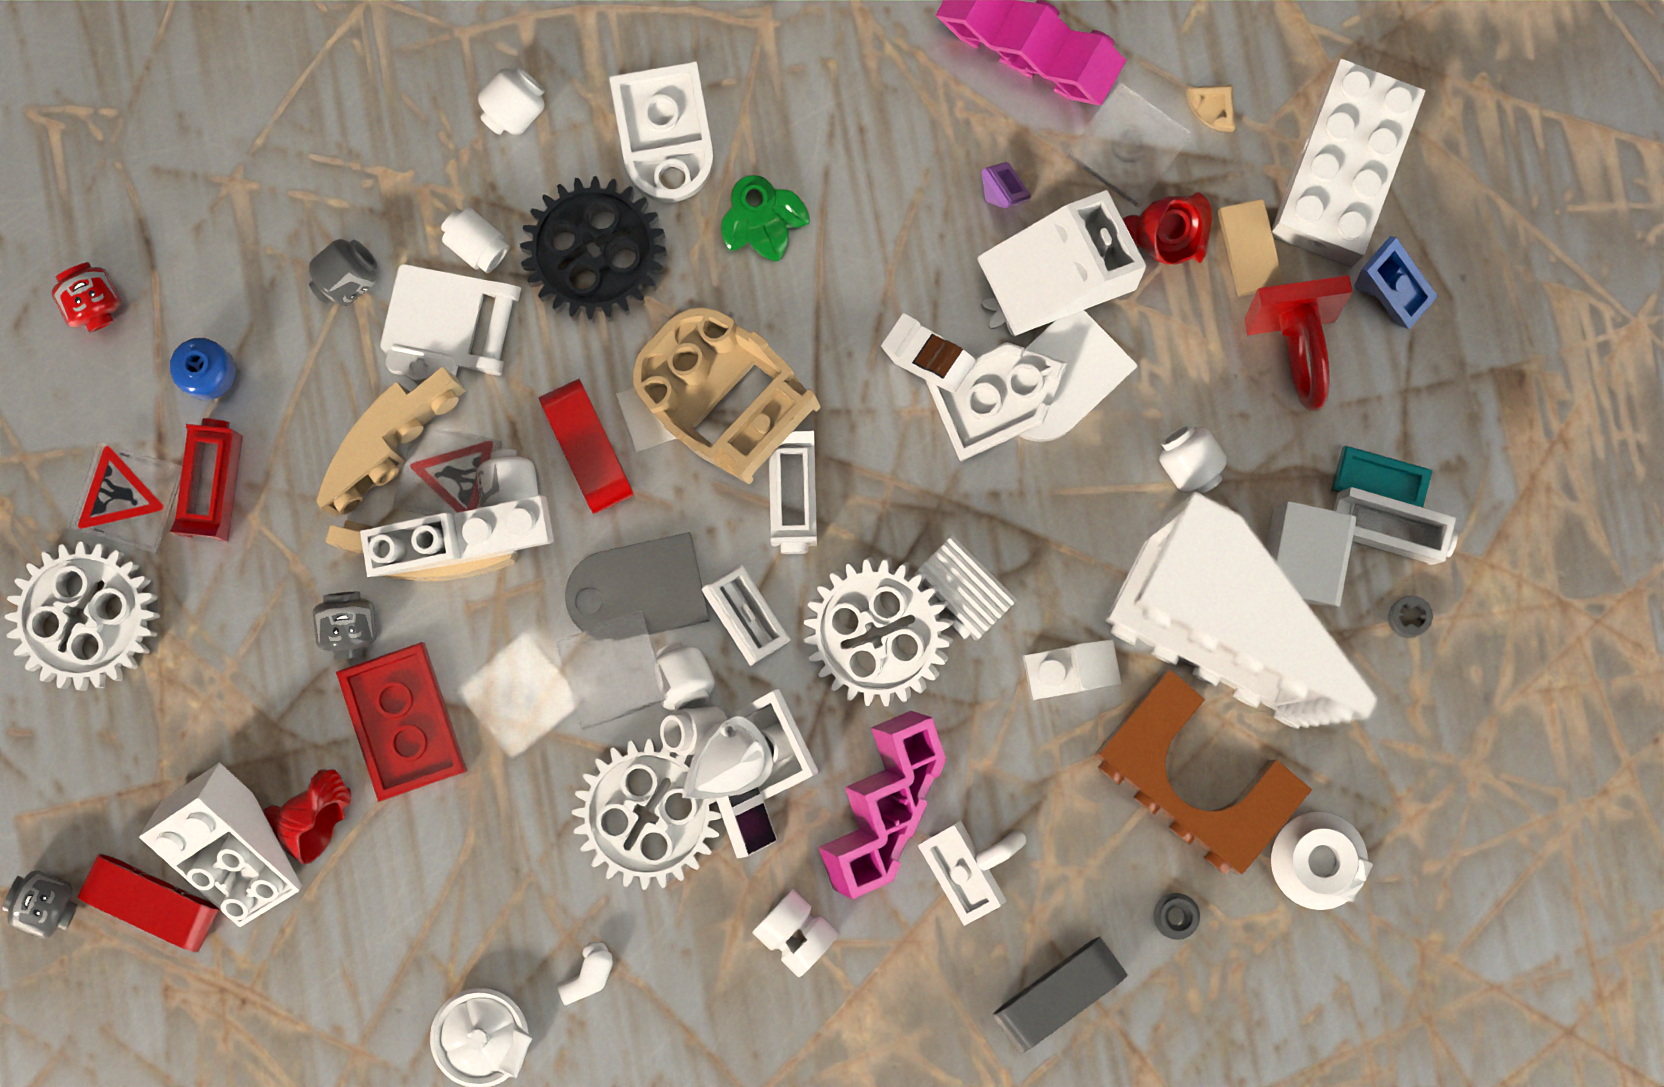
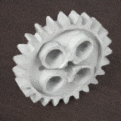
M78 542L74 554L70 546L61 544L58 550L59 558H56L52 553L44 551L41 553L44 563L43 567L31 563L26 565L29 573L32 575L29 581L19 578L15 579L14 582L23 592L21 596L11 595L7 597L8 601L18 605L17 612L6 614L5 619L17 622L18 628L6 635L7 638L22 641V644L13 652L15 656H31L24 667L26 670L36 671L43 667L39 678L42 682H51L57 676L56 683L58 688L68 689L72 681H74L76 690L87 691L91 679L96 688H106V674L115 681H122L123 673L120 667L123 665L136 670L138 664L133 658V654L135 652L149 654L150 650L141 641L143 637L157 636V633L147 628L146 625L147 621L160 618V614L148 611L146 605L158 598L155 594L142 592V589L150 583V578L145 576L133 577L139 569L140 565L138 563L130 561L122 566L125 557L124 553L115 550L108 557V546L97 543L91 554L88 543ZM79 574L82 578V589L77 595L70 597L67 592L68 580L72 576ZM103 580L104 587L102 590L97 592L99 581ZM118 596L122 601V610L116 618L110 619L106 614L107 602L112 597ZM79 609H83L84 614L89 617L86 624H82L81 619L76 616ZM54 613L59 620V627L54 635L48 637L43 630V624L45 619ZM93 635L98 641L99 648L95 656L88 660L82 652V646L84 641ZM68 641L67 650L62 653L60 650L61 645Z
M868 557L864 560L863 570L861 571L858 565L852 561L846 565L847 577L838 570L830 574L834 587L826 583L818 586L817 590L824 600L813 599L808 604L812 610L818 613L817 616H811L804 620L805 625L816 629V633L804 639L805 643L818 646V651L812 654L809 660H823L825 666L818 674L819 677H825L832 673L836 678L831 689L836 691L842 685H847L849 687L848 700L850 701L859 692H864L865 704L870 706L877 697V694H880L884 706H889L893 702L894 692H896L900 700L906 702L911 697L909 686L916 692L922 693L927 688L923 677L934 681L940 675L932 663L944 665L948 661L949 657L939 650V648L948 647L953 643L952 638L941 634V630L953 624V620L939 617V613L948 606L947 601L934 603L931 597L937 592L939 587L934 585L924 589L921 584L926 573L923 571L914 578L909 577L908 562L903 563L897 571H894L891 557H887L882 561L880 568L877 569L873 558ZM889 591L898 597L900 601L898 612H888L883 608L880 600L882 592ZM842 608L851 609L856 613L859 621L857 629H850L842 624L839 616ZM910 614L915 617L914 622L896 627L883 637L876 635L849 648L842 646V641L863 635L873 626L880 628ZM900 634H908L916 640L918 645L917 654H906L900 649L898 644ZM858 651H868L874 656L876 660L875 670L868 671L859 665L857 660Z
M647 739L644 752H639L634 741H628V755L623 756L620 751L613 747L610 749L612 763L608 764L597 758L595 763L601 773L598 776L584 773L582 776L591 785L589 791L575 792V795L586 801L584 808L572 810L573 815L585 818V824L574 829V834H588L589 840L582 845L580 850L584 852L595 849L598 853L591 863L592 867L599 866L604 862L609 864L606 873L607 879H611L620 871L624 873L623 886L628 887L634 877L637 876L640 877L642 890H647L651 877L656 876L658 883L664 888L667 887L668 883L667 873L672 872L678 880L682 881L685 879L682 867L684 864L689 865L695 870L700 868V864L694 856L697 852L711 855L712 850L704 843L706 837H719L720 833L709 827L710 821L723 817L721 813L710 810V804L716 802V798L690 799L692 810L687 818L677 820L670 816L667 810V802L672 795L683 793L690 768L685 764L688 755L672 757V752L668 751L665 746L658 753L655 751L652 739ZM637 769L647 770L653 780L651 790L643 796L634 794L628 786L629 776ZM669 778L671 785L654 810V813L659 816L658 822H648L645 824L631 850H626L624 843L641 819L640 813L636 811L639 805L648 806L663 780ZM613 808L622 810L628 818L627 829L620 835L609 833L604 826L605 815ZM650 833H659L667 841L668 849L666 854L660 859L648 857L643 850V841Z

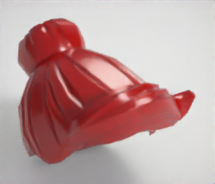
M1196 192L1191 196H1167L1151 203L1140 215H1129L1122 218L1137 249L1142 248L1150 258L1166 265H1177L1192 258L1197 263H1202L1206 257L1212 224V209L1208 199L1200 192Z
M322 769L311 778L308 790L292 797L281 807L275 805L268 806L263 810V813L284 850L302 865L310 864L328 847L334 835L336 823L345 818L344 809L351 803V790L345 786L341 776L335 769Z

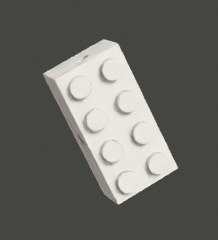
M1340 59L1329 74L1271 228L1273 238L1353 267L1365 255L1426 90Z

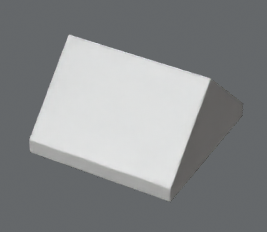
M1288 501L1273 509L1266 551L1305 603L1340 607L1356 516Z
M779 689L726 716L727 719L731 717H746L763 734L771 750L773 759L771 775L759 786L763 800L819 774Z

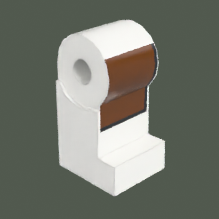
M905 313L901 315L881 345L894 364L954 393L976 363L975 359L964 349L921 326L918 320Z

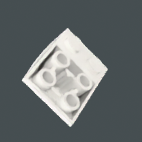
M1108 190L1063 206L979 255L977 259L1015 336L1135 291L1147 267Z
M220 762L162 800L139 836L141 840L239 927L297 893L302 887L254 794Z

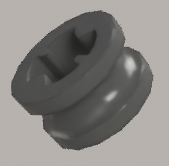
M1414 595L1405 596L1395 602L1388 614V621L1392 631L1404 638H1415L1426 632L1433 620L1432 609L1428 602ZM1402 606L1408 610L1415 607L1419 610L1421 616L1416 618V620L1421 621V624L1418 628L1414 624H1409L1405 627L1401 623L1399 618L1404 616V613H1400Z

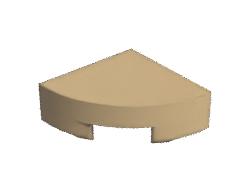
M1232 85L1187 88L1186 97L1192 112L1202 123L1218 131L1234 132L1236 125Z

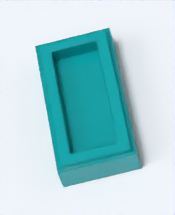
M1345 445L1341 450L1331 491L1341 492L1353 487L1423 508L1433 470Z

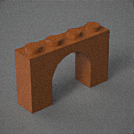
M1171 670L1164 671L1094 755L1102 761L1098 769L1117 785H1120L1124 780L1137 791L1133 796L1134 800L1148 812L1155 815L1160 810L1173 821L1168 828L1186 844L1190 845L1195 840L1205 848L1208 853L1204 856V859L1220 873L1226 875L1230 870L1234 874L1243 875L1310 794L1312 789L1278 760H1268L1240 795L1230 804L1216 810L1204 811L1185 803L1174 792L1168 781L1166 755L1175 735L1205 699Z

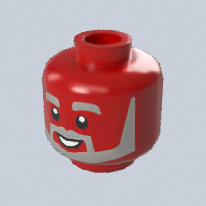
M89 262L73 266L55 277L58 283L53 287L51 294L64 321L69 327L80 328L86 326L88 332L92 333L114 322L111 314L120 307L121 298L104 268L91 267Z

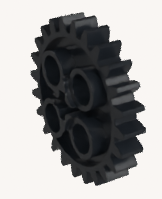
M593 176L590 188H584L579 178H575L574 191L568 192L561 184L557 185L560 198L555 201L544 194L542 198L547 209L544 212L533 208L530 210L532 217L538 222L537 225H523L522 228L524 233L532 238V241L520 243V249L522 252L532 255V257L522 261L521 265L525 271H536L528 278V283L531 288L544 285L538 294L542 302L555 297L552 306L555 313L558 314L566 306H569V316L573 321L579 317L581 311H586L589 322L594 324L597 312L603 311L607 320L611 322L613 321V308L619 307L628 316L630 314L628 301L633 299L641 305L645 304L641 293L642 288L656 291V283L650 278V274H664L663 266L654 261L657 258L667 256L665 247L654 244L666 238L664 229H651L659 221L657 212L644 215L649 206L648 200L644 197L633 203L635 193L633 187L629 186L619 194L617 181L613 178L606 189L601 188L597 176ZM608 211L614 214L615 219L608 228L597 229L591 225L593 217L599 212ZM623 230L630 232L626 237L614 239ZM569 232L575 236L572 246L568 249L557 250L552 247V241L559 233ZM592 242L600 248L601 255L595 258L588 253L587 245ZM621 250H630L636 254V259L629 267L618 268L612 263L614 255ZM573 261L566 269H558L560 263ZM586 270L596 274V280L589 288L578 289L573 286V279L579 272Z

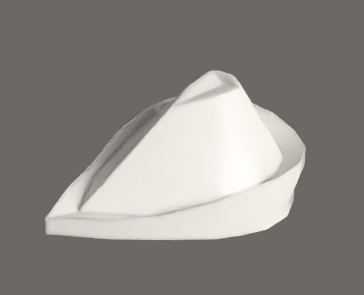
M731 717L712 725L700 740L692 759L682 798L710 799L739 795L761 786L767 780L773 768L772 754L765 737L755 724L746 717Z

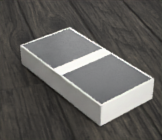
M759 787L743 794L716 798L737 858L747 857L778 841Z

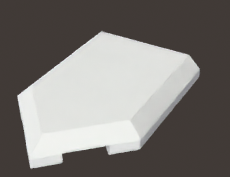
M1005 342L973 357L976 363L955 393L926 380L959 460L968 459L1043 424L1067 363Z

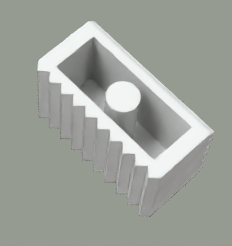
M953 535L912 576L914 578L923 571L926 574L921 586L924 589L934 585L939 587L931 598L934 603L947 601L948 606L944 609L950 615L947 619L953 620V624L950 627L963 640L970 635L977 641L1017 601Z

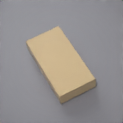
M1264 199L1220 208L1218 216L1238 297L1255 294L1258 288L1283 285L1284 280Z

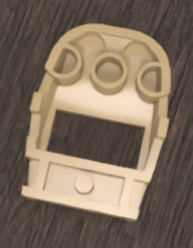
M709 308L689 309L670 319L644 346L633 368V385L637 395L663 423L664 428L699 457L748 484L754 480L752 475L806 416L812 410L817 412L821 408L815 394L810 388L808 390L805 389L799 382L793 369L783 358H780L768 345L767 340L755 331L750 333L741 328L734 319ZM756 365L770 376L773 381L714 444H711L695 428L742 377Z

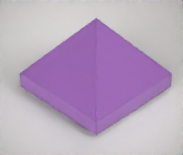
M1009 162L986 167L981 171L986 202L1003 208H1009L1031 199L1030 193Z

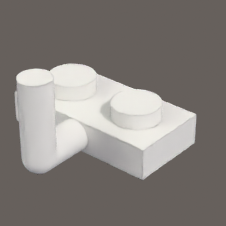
M960 820L918 845L964 926L997 909L1007 901L989 869L1009 859L1026 844V836L1021 831H1013L999 843L979 853Z

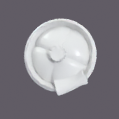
M1326 812L1306 813L1291 820L1278 834L1271 854L1273 875L1283 893L1295 903L1317 910L1335 908L1347 901L1354 902L1358 891L1364 885L1373 867V864L1368 861L1366 846L1358 831L1345 819Z
M487 988L468 989L448 999L437 1012L430 1032L431 1051L439 1068L451 1080L467 1087H490L503 1082L510 1076L517 1078L528 1046L533 1039L528 1034L527 1023L519 1007L506 995Z

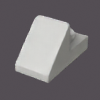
M1113 639L1076 644L1067 648L1023 656L1031 701L1121 684Z

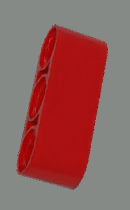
M580 378L538 397L593 515L635 496Z
M100 853L97 855L77 896L81 901L175 946L192 952H199L219 911V908L214 904L117 858Z

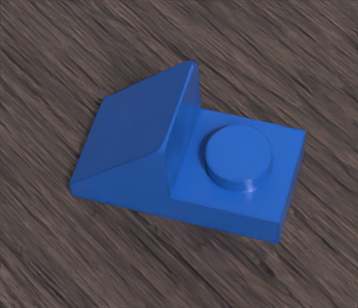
M1390 236L1363 266L1354 285L1359 291L1377 296L1396 324L1410 329L1438 297L1401 243L1393 236Z

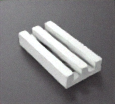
M743 565L710 582L702 589V592L750 666L791 641ZM733 580L735 581V583L743 593L744 597L754 610L755 614L763 624L764 628L772 638L773 641H771L770 643L761 631L758 624L756 623L755 616L753 615L752 611L750 610L747 604L743 603L740 596L732 586L731 582Z

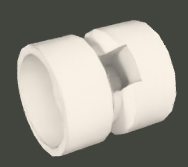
M792 889L752 933L770 950L779 948L782 951L781 961L800 978L825 953L840 933L822 916L813 918L810 915L811 905ZM798 928L805 937L803 942L792 936Z

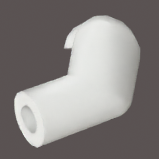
M598 941L589 943L583 950L585 960L580 975L557 984L560 997L565 1005L602 990L606 985L613 966L612 954L608 952L607 946L604 943Z

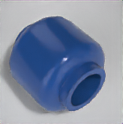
M192 338L181 343L174 350L170 360V374L174 383L189 396L199 400H214L223 396L232 387L236 377V365L231 354L217 342L207 338Z

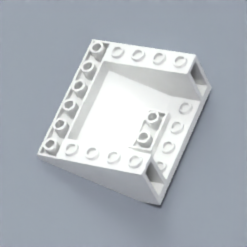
M1193 493L1151 527L1104 622L1113 626L1110 633L1119 639L1135 645L1137 639L1154 647L1151 654L1156 658L1176 666L1179 660L1195 668L1192 673L1195 678L1214 687H1217L1219 681L1235 689L1233 697L1255 708H1258L1259 704L1262 703L1276 710L1273 716L1275 719L1295 729H1299L1300 726L1308 728L1309 725L1318 727L1319 724L1328 726L1329 723L1339 724L1340 721L1350 723L1351 720L1369 718L1378 700L1242 517L1197 493Z

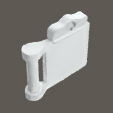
M405 264L400 265L380 344L381 349L388 352L385 361L386 367L390 372L405 375L417 384H421L442 366L455 377L458 367L491 375H502L504 361L500 360L512 304L519 301L521 288L506 283ZM484 295L494 297L495 302L482 356L471 355Z

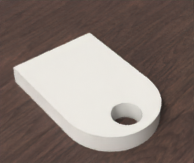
M697 62L609 77L627 174L635 188L646 197L664 203L684 201L697 194L709 180L714 164L713 148ZM678 168L683 171L686 176L683 185L677 189L665 188L660 183V177L665 170Z
M1085 310L1055 320L1025 348L1037 354L1066 362L1067 366L1044 423L1018 436L1037 442L1051 441L1064 436L1137 368L1138 365Z

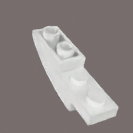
M541 495L455 514L442 513L360 531L367 577L398 574L517 553V550L554 542L547 498Z

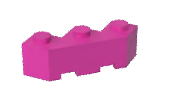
M944 0L935 15L961 41L976 49L983 42L987 47L996 50L1001 55L1000 62L1031 79L1034 74H1040L1045 79L1054 81L1057 84L1054 91L1073 101L1101 106L1127 61L1115 49V41L1110 36L1098 30H1092L1091 33L1071 30L1058 17L1060 14L1059 10L1043 0H1037L1036 3L1019 0Z
M908 711L871 727L885 770L845 787L859 829L819 847L832 888L852 900L894 881L901 862H898L907 839L908 837L913 838L928 802L925 801L931 784L935 777L939 778L944 767L946 757L933 718L915 711Z

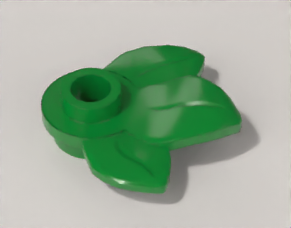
M749 175L737 181L731 191L732 207L722 219L721 234L729 251L737 250L749 242L753 249L761 256L776 262L782 258L786 250L789 235L788 228H797L809 224V213L804 203L794 192L774 189L767 179L757 175ZM751 189L758 190L762 196L760 204L755 207L750 206L746 201V194Z

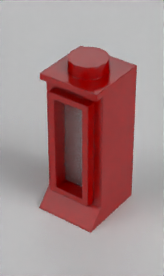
M202 418L201 425L186 424L187 436L176 516L170 532L186 538H193L194 535L211 537L223 542L229 541L243 435L229 428L230 422Z

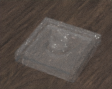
M1119 83L1067 152L1066 157L1139 208L1188 142L1192 133L1125 85Z
M527 632L522 633L455 690L514 761L585 702Z

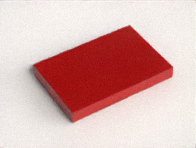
M424 642L336 671L378 802L468 772Z

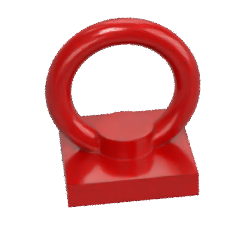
M1349 275L1258 288L1244 318L1247 336L1281 331L1282 335L1287 336L1288 357L1293 384L1300 402L1310 411L1322 409L1328 398L1330 385L1329 359L1322 326L1337 321L1353 291ZM1305 337L1309 352L1311 377L1307 363Z

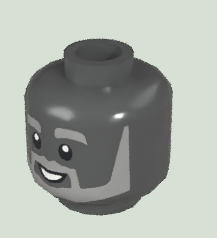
M343 239L335 240L310 261L309 273L312 281L309 283L310 289L323 303L328 304L332 301L340 306H348L375 284L376 274L374 270L377 268L376 260L368 249L357 240H352L351 242Z
M359 591L323 595V602L314 607L313 620L316 644L322 650L333 651L334 659L361 657V648L371 645L376 640L373 605L369 600L361 598Z
M34 870L27 874L25 878L21 876L16 877L6 896L2 911L8 913L7 920L11 927L38 938L47 939L55 933L58 927L64 930L68 929L78 904L70 901L73 893L71 884L41 871Z

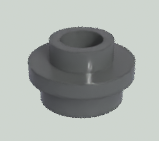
M1171 893L1165 895L1157 902L1154 908L1153 919L1156 928L1161 934L1170 939L1181 940L1191 936L1198 928L1200 911L1195 901L1189 896L1181 893ZM1175 907L1181 908L1184 913L1183 921L1177 925L1171 924L1168 919L1169 911Z

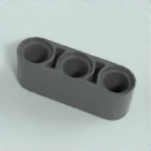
M1101 936L1079 948L999 1007L992 1016L1018 1053L1022 1054L1115 988L1128 974Z

